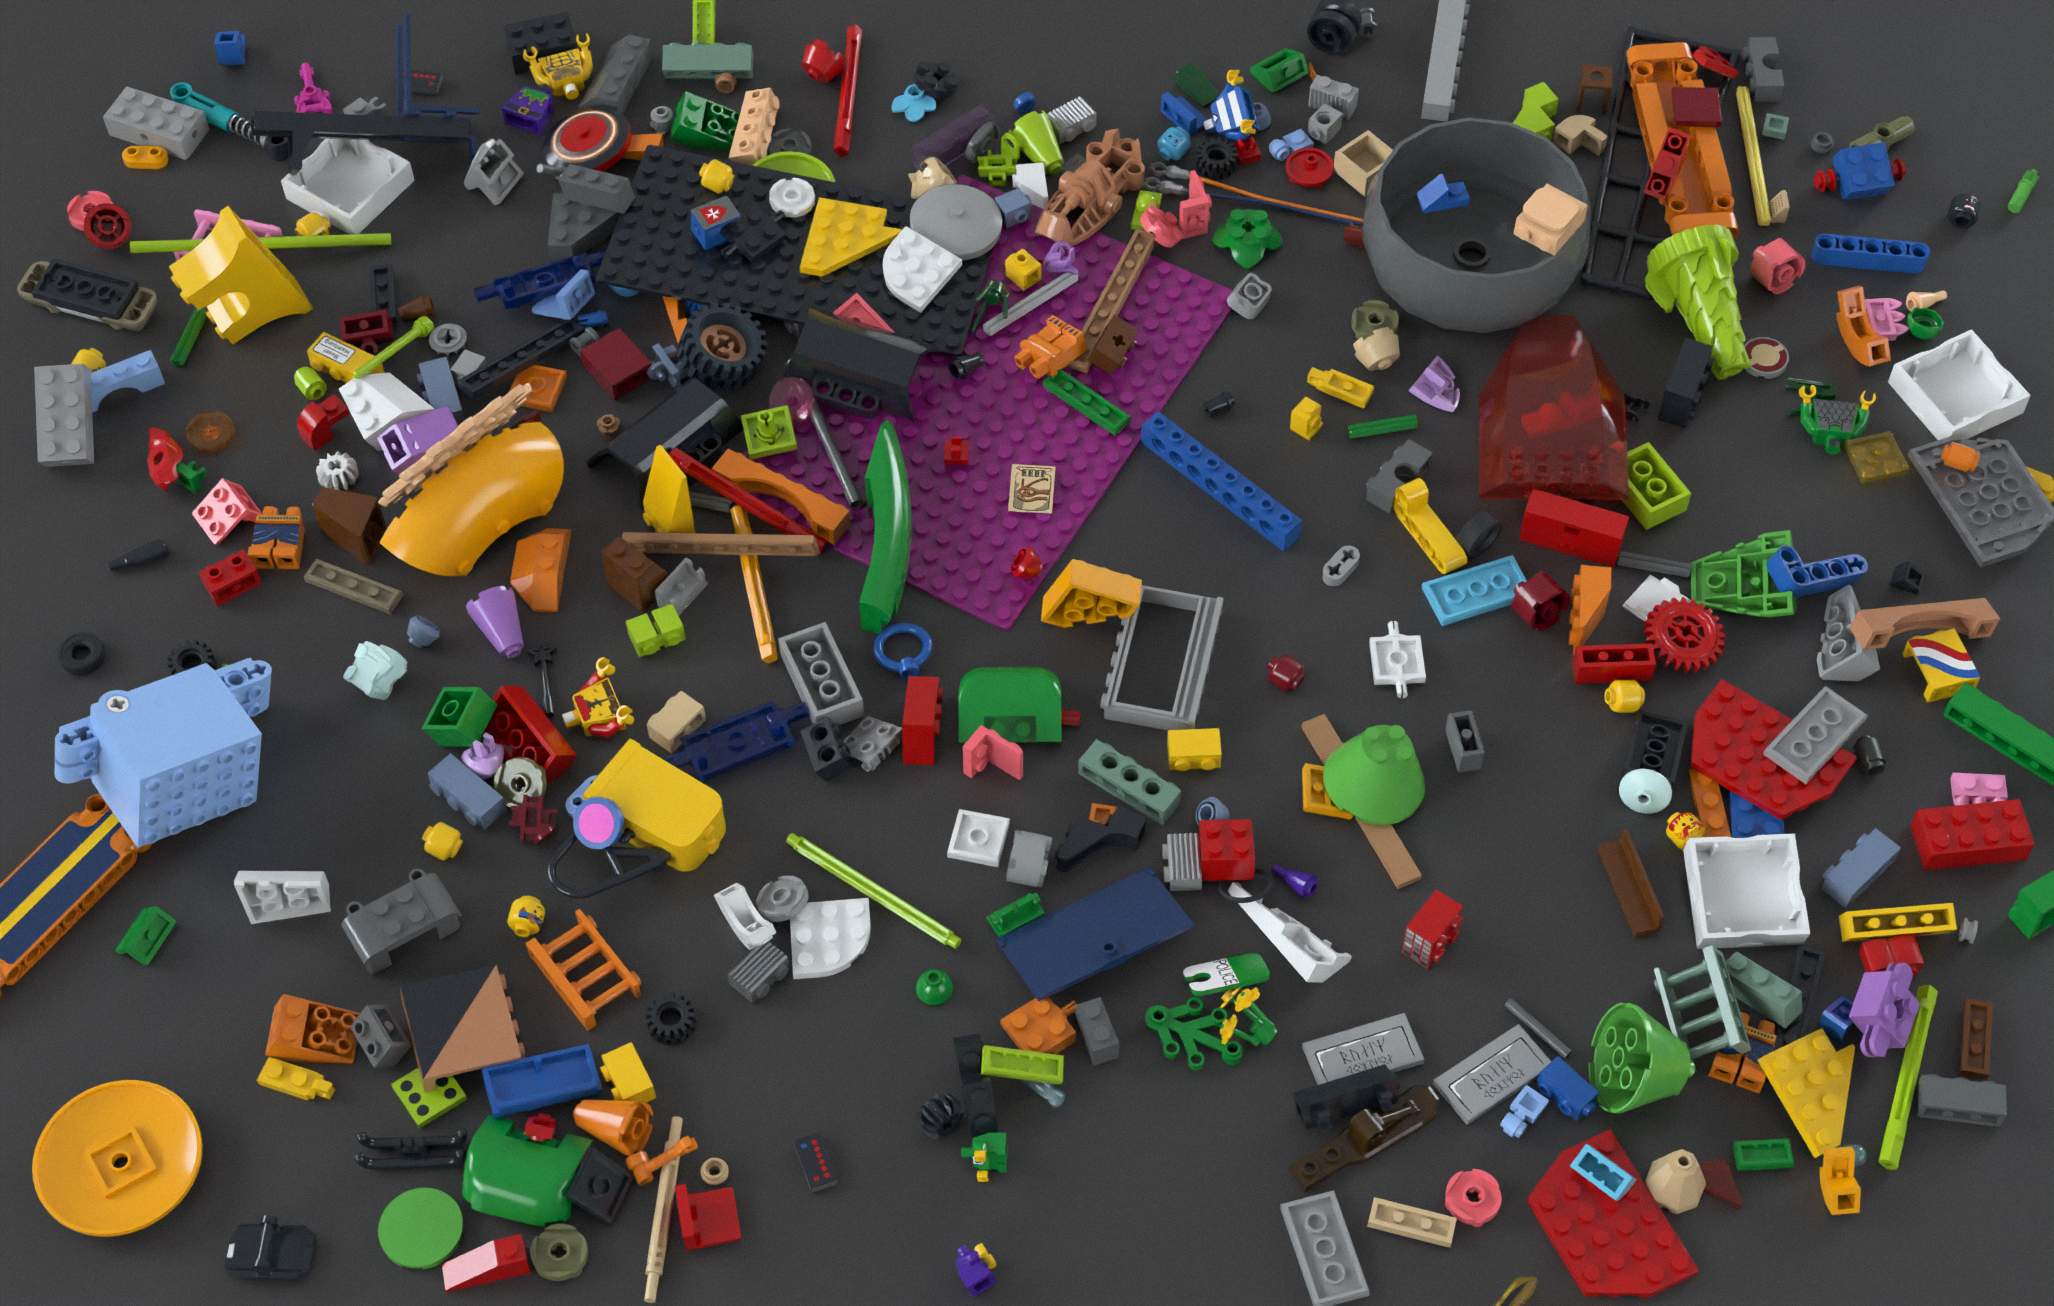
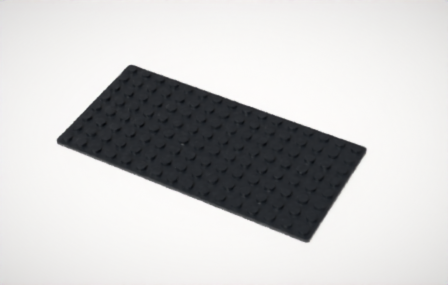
M654 145L646 147L631 185L635 199L625 213H621L596 276L598 283L708 306L716 302L718 307H721L723 303H729L730 309L734 310L735 306L742 308L740 311L742 313H747L748 311L751 315L804 325L806 322L809 306L833 313L855 293H858L895 333L938 346V353L954 357L962 355L977 306L975 299L981 292L993 248L979 257L962 260V266L920 313L896 298L885 283L883 258L890 244L825 276L800 273V264L819 198L887 209L884 226L902 230L905 226L910 228V213L917 199ZM716 159L732 168V174L735 175V178L727 192L723 191L718 194L702 186V177L699 176V172L704 163L709 164L710 161ZM785 178L786 181L792 180V178H799L808 182L813 187L815 205L812 210L803 216L785 217V219L778 222L777 225L787 233L786 239L753 262L738 252L733 253L728 258H724L725 256H722L721 250L730 245L729 242L705 251L691 231L690 210L721 197L727 196L740 214L756 205L766 215L772 216L776 213L769 203L770 189L773 184Z

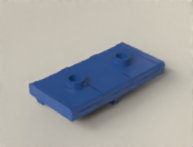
M589 1044L481 1068L494 1118L602 1094L601 1082Z

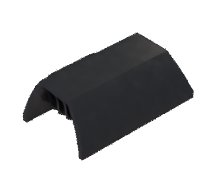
M809 306L806 322L782 378L812 388L817 403L865 419L877 417L881 410L913 421L915 414L910 403L909 385L920 358L930 352L938 353L939 347ZM823 387L830 389L826 394H820L818 390ZM846 394L852 396L849 401H842L840 399ZM866 402H873L875 404L874 407L869 409L863 407Z
M691 378L595 453L587 461V466L591 469L611 454L632 469L637 485L638 505L643 511V500L655 450L658 445L661 444L668 454L674 448H678L711 469L723 455L722 446L744 429L743 424L720 396L696 378ZM684 473L687 478L688 488L698 481L689 474Z

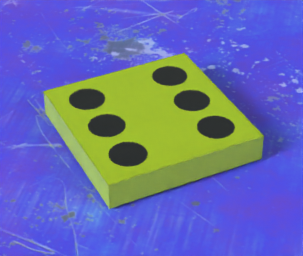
M418 1068L391 1084L419 1129L467 1100L465 1093L453 1075L435 1079V1090L424 1092Z

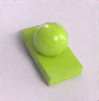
M1140 190L1136 200L1131 229L1136 230L1137 228L1146 231L1142 226L1140 217L1150 205H1155L1160 209L1162 193Z

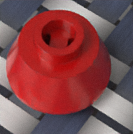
M1032 547L1022 548L1015 556L1011 565L1013 576L1022 579L1036 578L1043 568L1041 558Z

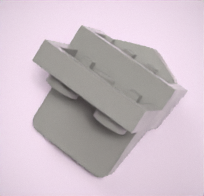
M491 138L480 146L472 160L464 180V186L468 190L479 187L490 201L497 205L502 202L524 173L512 160L514 154L500 138L496 141Z

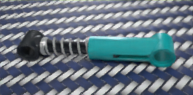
M180 82L171 87L170 95L172 101L204 111L208 123L228 133H237L252 142L255 141L256 144L269 151L273 160L285 161L288 159V137L251 136V122L249 120L245 121L243 117L241 118L238 112L193 91L188 83Z

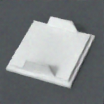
M1649 575L1622 605V608L1645 622L1648 619V613L1653 611L1655 605H1661L1663 600L1669 603L1671 598H1676L1678 602H1680L1682 597L1686 598L1688 603L1691 600L1680 593L1679 586L1665 577L1662 580H1658L1654 576Z

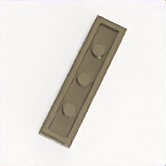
M317 558L304 575V580L307 583L390 615L403 597L402 591Z

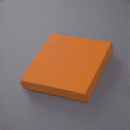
M533 365L516 375L509 392L519 384L524 386L530 383L532 392L526 397L527 401L521 406L552 412L568 377L567 371Z

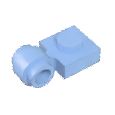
M1302 129L1283 136L1282 140H1273L1269 144V152L1276 160L1283 161L1288 158L1290 153L1298 149L1313 148L1314 142Z
M1525 1085L1510 1106V1109L1515 1113L1511 1114L1508 1112L1500 1126L1512 1138L1514 1136L1520 1138L1528 1126L1524 1121L1527 1120L1533 1125L1548 1105L1549 1100L1528 1085Z

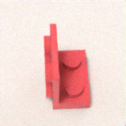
M1195 170L1190 171L1189 199L1180 202L1179 229L1184 235L1182 239L1208 233V223H1211L1209 208L1212 207L1211 197L1205 193L1203 180L1201 177L1198 178Z
M222 478L192 514L213 544L219 545L241 519L246 522L249 520L256 523V516L262 515V512L242 485Z
M980 725L963 745V772L970 778H973L978 771H983L987 762L992 763L1018 780H1021L1023 777L1022 749L1016 743L1008 742L1000 737L995 730L987 729Z

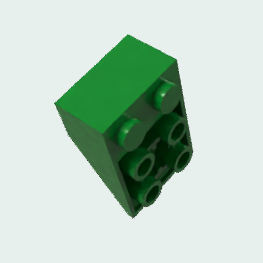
M686 91L675 109L670 140L694 149L731 150L740 112Z

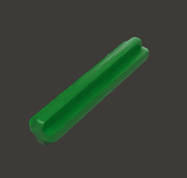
M196 308L170 358L174 366L181 367L184 365L207 318L205 309L198 310Z
M1413 414L1350 424L1347 431L1349 438L1352 439L1415 429L1418 427V419Z

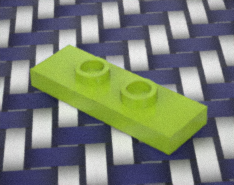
M693 0L692 43H702L704 45H713L715 43V0Z
M985 1045L982 1048L981 1074L1060 1085L1063 1082L1064 1056Z

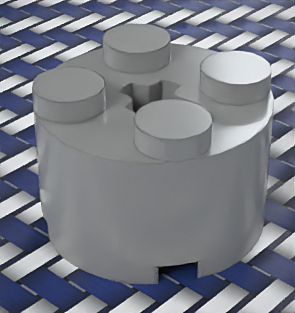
M1016 830L1006 881L1042 887L1047 871V858L1051 848L1052 837Z

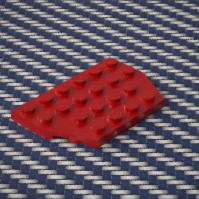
M1722 679L1694 717L1690 767L1779 820L1791 816L1794 812L1805 810L1809 805L1819 800L1824 801L1830 798L1855 763L1857 757L1840 747L1811 780L1804 784L1763 755L1764 750L1789 725L1792 719Z
M1611 1129L1562 1151L1528 1196L1527 1202L1584 1297L1639 1295V1298H1649L1698 1274L1697 1266ZM1586 1144L1597 1149L1637 1179L1620 1200H1614L1570 1167Z

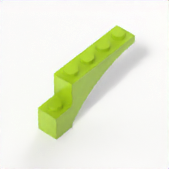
M1545 82L1525 89L1523 107L1513 124L1542 135L1551 141L1555 124L1550 118L1556 115L1559 99Z

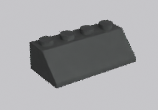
M629 34L611 45L578 109L591 106H606L614 108L623 114L653 59L650 39Z

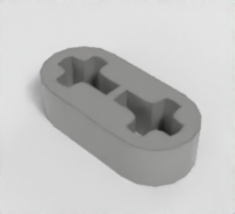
M1343 546L1325 564L1322 579L1327 585L1339 586L1357 568L1360 558L1358 549L1353 546ZM1349 556L1353 557V559L1349 558V559H1347L1346 562L1344 563V557H1345V558H1348ZM1337 569H1339L1338 575H1337V574H1334L1333 576L1329 575L1330 573H1332V574L1335 573V572L1337 571Z

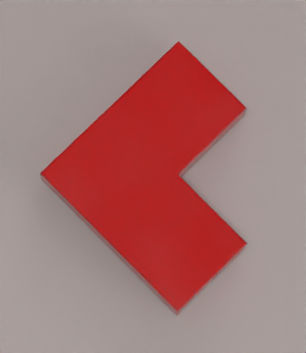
M1700 46L1692 55L1703 67L1735 79L1738 71L1717 51L1708 47Z

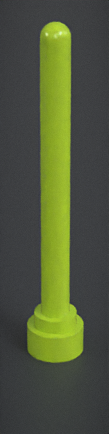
M426 316L417 319L413 324L412 330L353 372L354 378L361 379L417 337H426L434 330L433 322Z

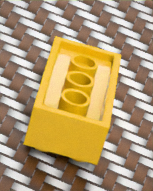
M660 444L655 450L643 500L645 511L643 518L648 526L655 528V533H695L687 478Z

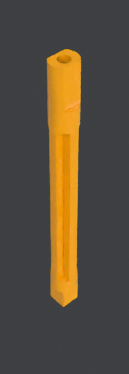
M739 505L734 506L731 509L735 534H752L747 510ZM739 555L761 658L769 664L778 660L758 558L757 555Z

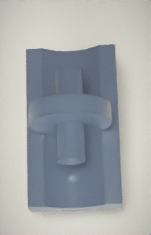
M659 343L654 345L653 350L656 356L654 360L650 361L652 365L647 370L649 378L652 380L659 379L660 381H664L667 378L674 389L681 386L680 379L688 376L689 368L683 369L681 361L676 364L672 363L679 360L678 351L674 345L663 349Z

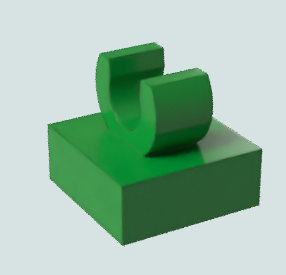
M191 461L187 466L182 462L176 465L178 483L197 494L203 488L200 480L207 475L205 468L201 467L198 471H195L198 468L195 461Z

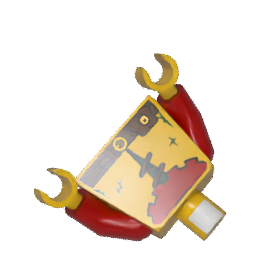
M605 657L598 659L596 663L598 671H595L582 688L573 695L572 699L575 710L562 714L566 728L581 724L585 735L588 737L611 738L618 731L627 729L626 724L631 725L634 722V717L629 715L632 713V709L624 705L620 707L609 678H605V674L612 675L615 672V667L609 664V659Z

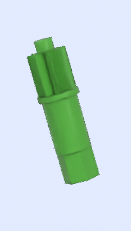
M2035 169L2027 170L2019 181L2018 187L2008 204V210L2012 213L2020 212L2030 192L2033 191L2039 178L2036 175L2038 172Z

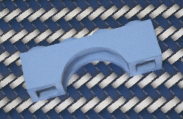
M151 350L91 373L92 413L98 411L101 400L114 390L131 387L143 393L165 384Z

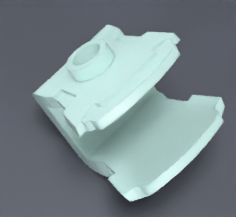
M365 641L364 644L359 643L354 654L356 656L354 664L347 668L343 678L364 691L367 696L386 700L392 691L394 683L407 672V661L390 647L378 646Z

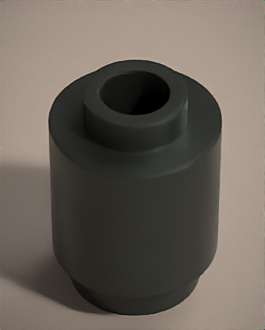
M1871 736L1859 738L1853 745V750L1860 769L1867 776L1880 774L1885 770L1886 760L1878 739Z

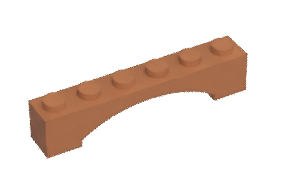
M1986 598L1859 610L1849 629L1862 648L1866 650L1885 648L1892 636L1915 629L1950 630L1955 628L1956 632L1967 635L1969 639L1990 637L2000 617Z

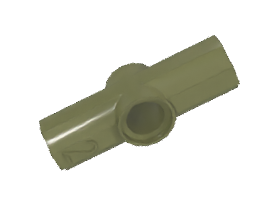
M1902 116L1890 123H1879L1875 126L1874 131L1850 142L1849 148L1885 142L1888 151L1892 144L1915 132L1913 120L1909 116Z

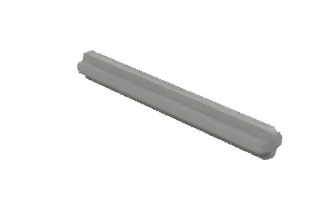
M1071 272L1063 273L1008 308L1007 319L1003 318L1002 312L983 324L984 332L988 336H992L1077 282L1078 274L1075 275Z

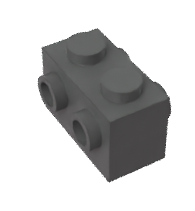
M366 1005L350 1026L374 1068L395 1067L412 1046L388 1005Z

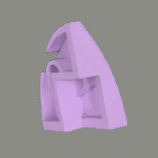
M1438 355L1409 389V392L1422 401L1450 412L1456 409L1460 398L1459 389L1457 388L1454 391L1453 380L1455 376Z

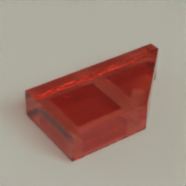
M1725 1158L1700 1163L1699 1166L1706 1181V1192L1733 1204V1207L1737 1209L1742 1208V1199Z

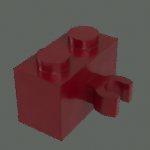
M386 309L339 317L342 340L355 347H360L365 352L369 348H373L374 354L377 355L380 353V349L377 346L378 343L395 341L392 318Z

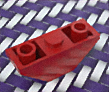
M1671 127L1668 128L1643 193L1666 201L1686 158L1691 134Z

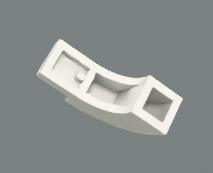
M735 883L714 894L729 925L749 950L773 938L772 935L776 933L773 924L765 920L758 913L742 885Z

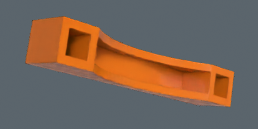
M727 449L711 468V470L747 492L772 495L788 502L804 515L814 533L833 545L837 543L851 525L850 512L842 504H836L828 500L824 495L816 494L800 483H794L783 474L775 473L767 469L763 464L747 459L739 452L736 453Z

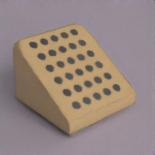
M1782 190L1768 202L1771 215L1770 223H1785L1790 207L1787 192Z

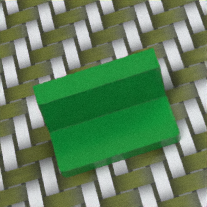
M157 906L144 908L115 949V952L118 954L128 953L142 965H148L177 921Z

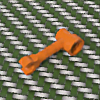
M686 1136L675 1143L672 1148L656 1156V1158L649 1160L647 1153L641 1151L629 1156L625 1161L629 1171L634 1173L638 1185L641 1186L650 1183L654 1179L653 1171L678 1156L694 1151L698 1146L694 1137L690 1139L689 1136Z

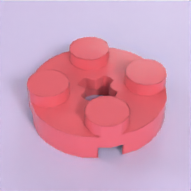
M88 191V195L81 197L79 194L75 196L67 206L71 225L84 231V219L87 211L98 204H113L107 194L100 191Z
M1150 205L1140 217L1142 226L1149 234L1152 231L1156 235L1154 240L1165 247L1172 248L1184 237L1176 224L1177 218L1171 212L1165 213L1155 205Z
M1483 1170L1460 1171L1452 1176L1447 1184L1445 1207L1460 1222L1474 1227H1481L1484 1223L1491 1221L1499 1212L1502 1202L1500 1186L1492 1175ZM1477 1192L1480 1201L1471 1202L1466 1194Z

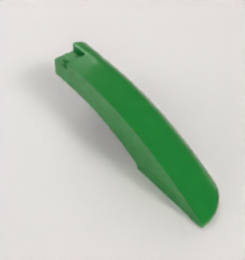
M891 421L883 422L879 429L865 475L867 507H871L873 511L875 532L871 563L859 601L862 631L878 634L882 633L884 625H888L891 616L897 615L908 572L912 538V512L907 470L900 443Z

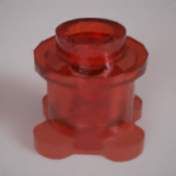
M1351 223L1350 227H1345L1343 240L1348 241L1347 246H1350V244L1361 245L1362 250L1365 251L1362 227L1354 226Z

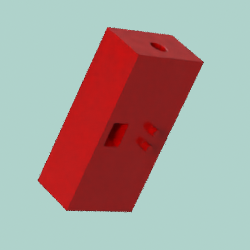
M1533 489L1525 509L1519 540L1614 568L1622 547L1629 516Z

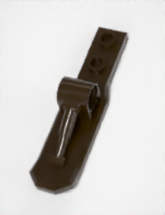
M1413 1085L1398 1096L1399 1101L1392 1103L1395 1108L1393 1111L1383 1113L1381 1108L1373 1112L1369 1108L1360 1111L1351 1119L1349 1126L1344 1128L1337 1138L1291 1164L1290 1172L1306 1192L1349 1165L1370 1160L1434 1120L1439 1105L1438 1096L1430 1086Z

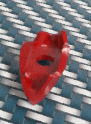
M149 428V456L147 458L149 474L155 484L167 493L169 491L167 487L178 479L176 465L183 458L182 449L170 437V433L158 428ZM163 454V458L159 463L158 459Z

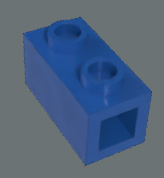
M1559 1056L1539 1072L1536 1083L1539 1091L1545 1097L1555 1101L1565 1115L1571 1116L1574 1120L1578 1121L1583 1115L1586 1117L1591 1115L1597 1108L1596 1101L1599 1092Z

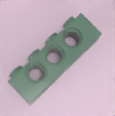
M1096 739L1078 760L1079 775L1161 825L1165 824L1181 804V790L1174 783L1161 779L1153 770L1143 768L1133 758L1120 754L1108 743H1102ZM1149 792H1155V793H1157V794L1151 795V794H1148V793H1149Z

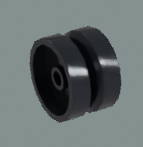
M1322 0L1317 5L1314 15L1308 24V39L1316 48L1328 54L1347 52L1352 47L1361 27L1362 16L1360 11L1348 0Z

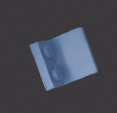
M581 269L566 285L555 284L532 308L533 314L571 320L595 294L589 271Z

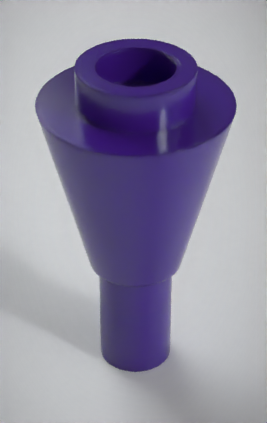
M1277 863L1271 869V873L1283 878L1302 898L1312 896L1318 888L1317 876L1314 874L1288 870Z

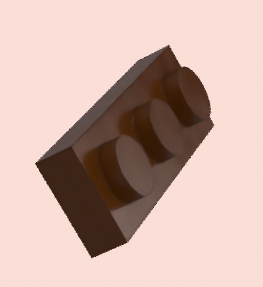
M1965 998L1963 1002L1959 1075L1985 1080L1989 1076L1993 1018L1992 1002Z

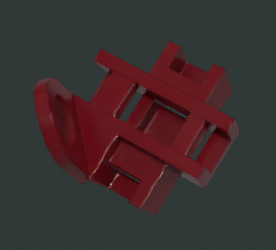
M524 794L522 807L511 806L510 810H513L509 825L521 826L519 841H534L538 845L558 829L556 827L557 809H545L543 796L532 797Z

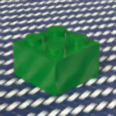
M443 687L422 730L439 746L474 747L473 742L481 740L482 734L491 720L497 704L480 687Z

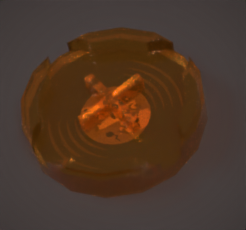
M219 411L198 414L191 419L186 428L189 445L195 451L201 453L221 451L230 445L235 436V428L231 418Z

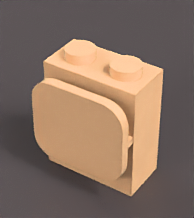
M1546 184L1543 188L1536 190L1524 204L1523 211L1516 218L1514 235L1555 256L1585 221L1588 205Z

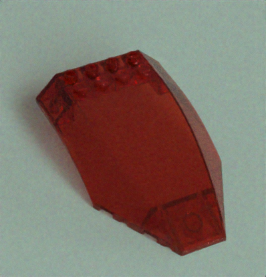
M1538 316L1523 323L1479 392V499H1529L1532 490L1537 489L1568 499L1628 500L1627 425L1624 392L1575 316Z

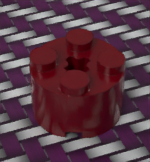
M1544 571L1538 572L1526 582L1518 583L1513 590L1515 596L1512 601V610L1533 630L1535 628L1537 631H1544L1560 620L1557 615L1561 610L1566 612L1570 604V595Z

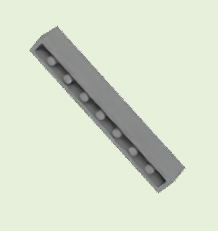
M1439 0L1421 118L1448 122L1449 113H1454L1455 100L1451 99V97H1456L1458 83H1454V80H1459L1460 67H1456V64L1461 65L1463 51L1458 50L1464 47L1465 36L1461 35V33H1466L1467 20H1464L1463 17L1468 18L1470 4H1466V2H1470V0Z

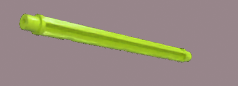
M794 833L787 837L786 843L791 845L795 851L944 945L957 949L961 944L962 939L954 935L952 930L804 837H799Z

